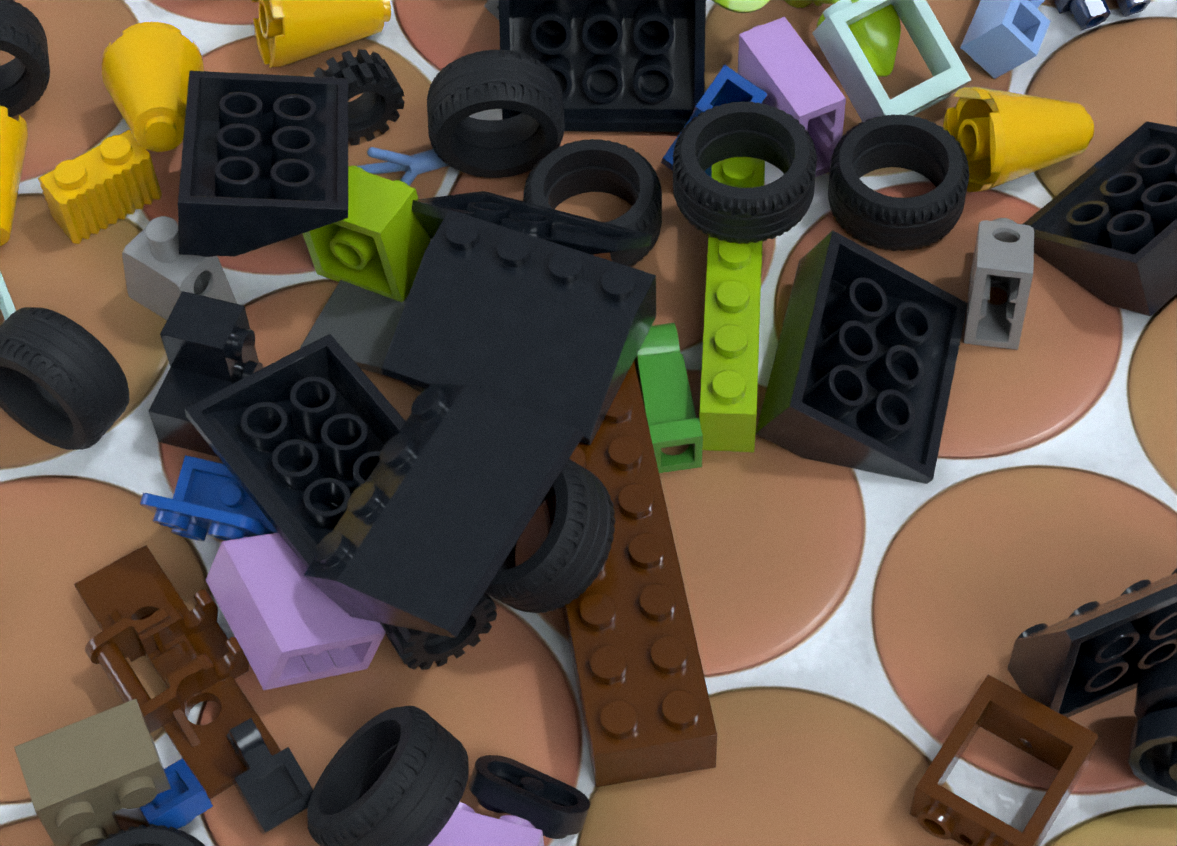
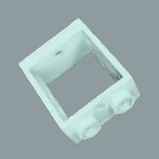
M840 0L823 12L826 19L812 32L862 122L882 115L902 114L914 116L952 96L957 90L972 80L926 0H859L855 3H852L851 0ZM890 4L893 5L933 75L932 78L892 99L888 97L848 25Z

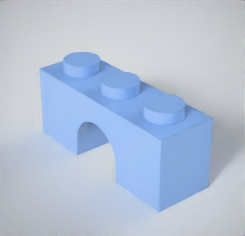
M981 0L960 48L994 79L1036 57L1051 22L1037 9L1045 0Z

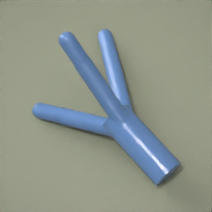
M370 147L367 150L369 157L387 162L365 164L358 167L371 174L405 171L400 181L410 186L417 175L449 165L438 157L434 149L409 156Z

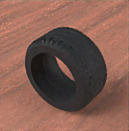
M0 0V50L15 56L13 60L0 66V105L8 108L9 117H14L35 105L47 88L50 77L48 44L41 23L28 8L23 7L22 4L14 0Z
M484 50L465 55L444 67L433 79L428 91L427 116L431 145L443 162L463 173L484 178H503L523 174L532 170L534 165L545 154H549L551 150L557 149L563 140L565 121L560 84L548 66H545L544 63L531 56L509 50ZM492 109H509L522 112L517 116L502 120H481L469 117L472 114Z
M731 102L705 110V112L698 114V117H694L683 128L674 147L673 193L681 213L691 225H694L698 230H702V233L709 234L710 237L718 238V240H726L727 242L758 243V241H767V239H774L776 236L783 235L784 232H788L802 220L813 200L817 155L813 140L809 132L805 130V127L797 119H794L792 115L786 114L785 111L767 104ZM752 157L774 165L784 175L764 186L738 188L720 183L704 171L724 159Z
M902 114L882 115L873 119H867L865 122H861L852 127L851 130H848L842 136L832 154L828 185V200L832 214L842 229H845L853 238L859 239L860 242L867 243V245L878 249L905 251L929 246L931 243H936L939 239L944 238L954 228L963 212L969 181L967 157L960 143L956 141L953 135H950V132L927 119ZM881 168H904L923 175L936 188L920 196L897 198L872 190L860 180V177Z
M602 139L574 141L551 150L549 154H545L534 165L527 177L523 192L524 202L555 209L566 199L581 193L603 192L618 196L632 206L631 209L622 216L604 223L652 235L650 246L610 252L611 260L630 267L636 265L638 261H641L644 256L648 255L658 239L662 225V191L656 171L645 157L626 145Z
M24 307L15 311L0 326V407L27 431L54 446L68 450H83L96 444L123 414L130 400L128 382L119 363L97 338L68 317L53 310L39 307Z
M568 459L542 501L544 502L548 498L556 496L554 521L545 541L528 560L516 566L515 561L516 542L485 591V594L514 609L530 613H546L557 608L560 609L565 604L568 605L573 599H577L581 593H584L593 583L608 558L615 532V511L613 509V502L610 499L611 496L595 474L571 459Z
M395 707L378 714L359 728L343 744L318 779L311 794L307 810L310 835L320 846H428L447 824L465 791L469 775V761L466 749L456 737L442 727L427 712L418 707Z

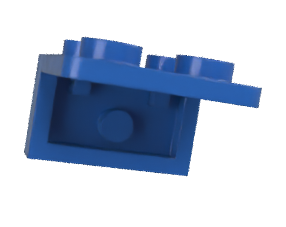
M185 455L173 499L143 493L140 501L141 506L155 513L154 523L172 528L171 533L197 541H205L207 533L209 536L224 541L241 539L244 536L253 537L278 533L228 468L218 462Z

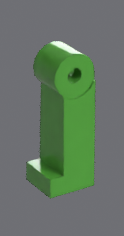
M675 323L653 325L635 357V363L659 473L699 468L702 467L703 435L699 417L696 418L684 357L680 353ZM689 444L688 449L679 455H667L661 451V448Z

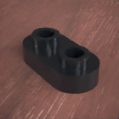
M486 755L478 758L475 762L469 782V789L477 797L478 803L485 809L523 818L529 821L531 825H534L536 829L542 830L543 836L552 839H563L567 835H574L582 831L590 808V801L578 789L508 757Z

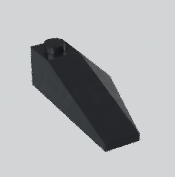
M486 191L413 200L412 212L431 240L448 211L453 210L591 255L651 245L652 235Z

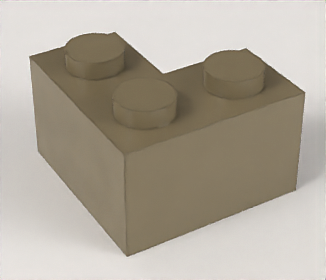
M137 699L14 747L35 812L55 846L96 845L102 838L105 840L109 838V834L118 833V830H121L115 811L122 808L134 809L150 803L157 794L171 789Z

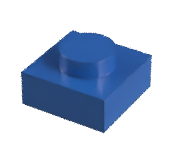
M182 758L164 769L171 789L157 794L150 803L138 807L149 825H165L167 828L174 827L179 829L189 824L195 817L212 808L213 805L205 789Z

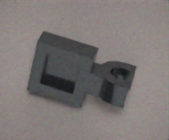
M252 718L229 730V734L225 737L237 757L248 770L235 777L232 782L262 834L267 833L307 809L313 788L290 748L287 747L272 756Z

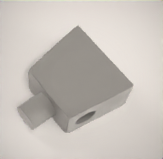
M161 216L151 220L125 246L122 252L128 296L165 320H168L182 291L237 304L218 256L179 255L178 224L171 217Z
M1008 218L979 222L969 280L964 332L965 344L1018 350L1034 269V228L1031 226L1017 224ZM990 287L1003 289L1007 293V301L1001 305L988 303V300H990Z

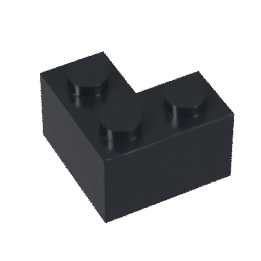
M182 291L160 333L170 369L148 412L160 443L218 457L186 417L185 408L262 369L263 364L258 360L255 349V333L250 329L244 305Z

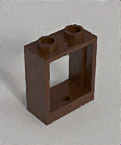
M988 674L916 786L910 815L917 818L919 824L930 834L941 839L952 838L964 846H1040L1087 768L1099 735ZM979 727L1059 770L1023 832L942 787Z

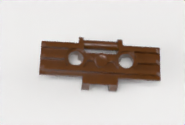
M147 545L74 584L102 630L85 647V652L91 662L101 664L124 703L137 699L150 732L163 727L181 758L184 759L205 789L209 799L233 786L232 780L248 771L225 737L229 734V730L252 718L271 755L273 756L281 751L235 681V678L249 671V662L236 637L228 639L218 624V607L206 589L196 592L194 599L197 604L189 611ZM151 615V616H149L148 618H145V619L140 620L141 618H143V617H145V616ZM141 656H147L167 690L151 699L126 660L127 657L132 662ZM213 701L221 706L219 716L209 724L196 725L188 720L191 709L200 702Z

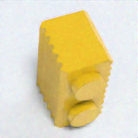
M130 129L119 135L106 138L99 146L73 160H65L59 163L54 170L37 178L41 184L40 186L50 214L74 244H80L82 238L89 239L91 234H98L100 229H107L109 224H116L118 219H125L127 214H134L135 209L143 210L144 204L152 205L153 199L160 200L162 196L151 155L146 148L138 143Z

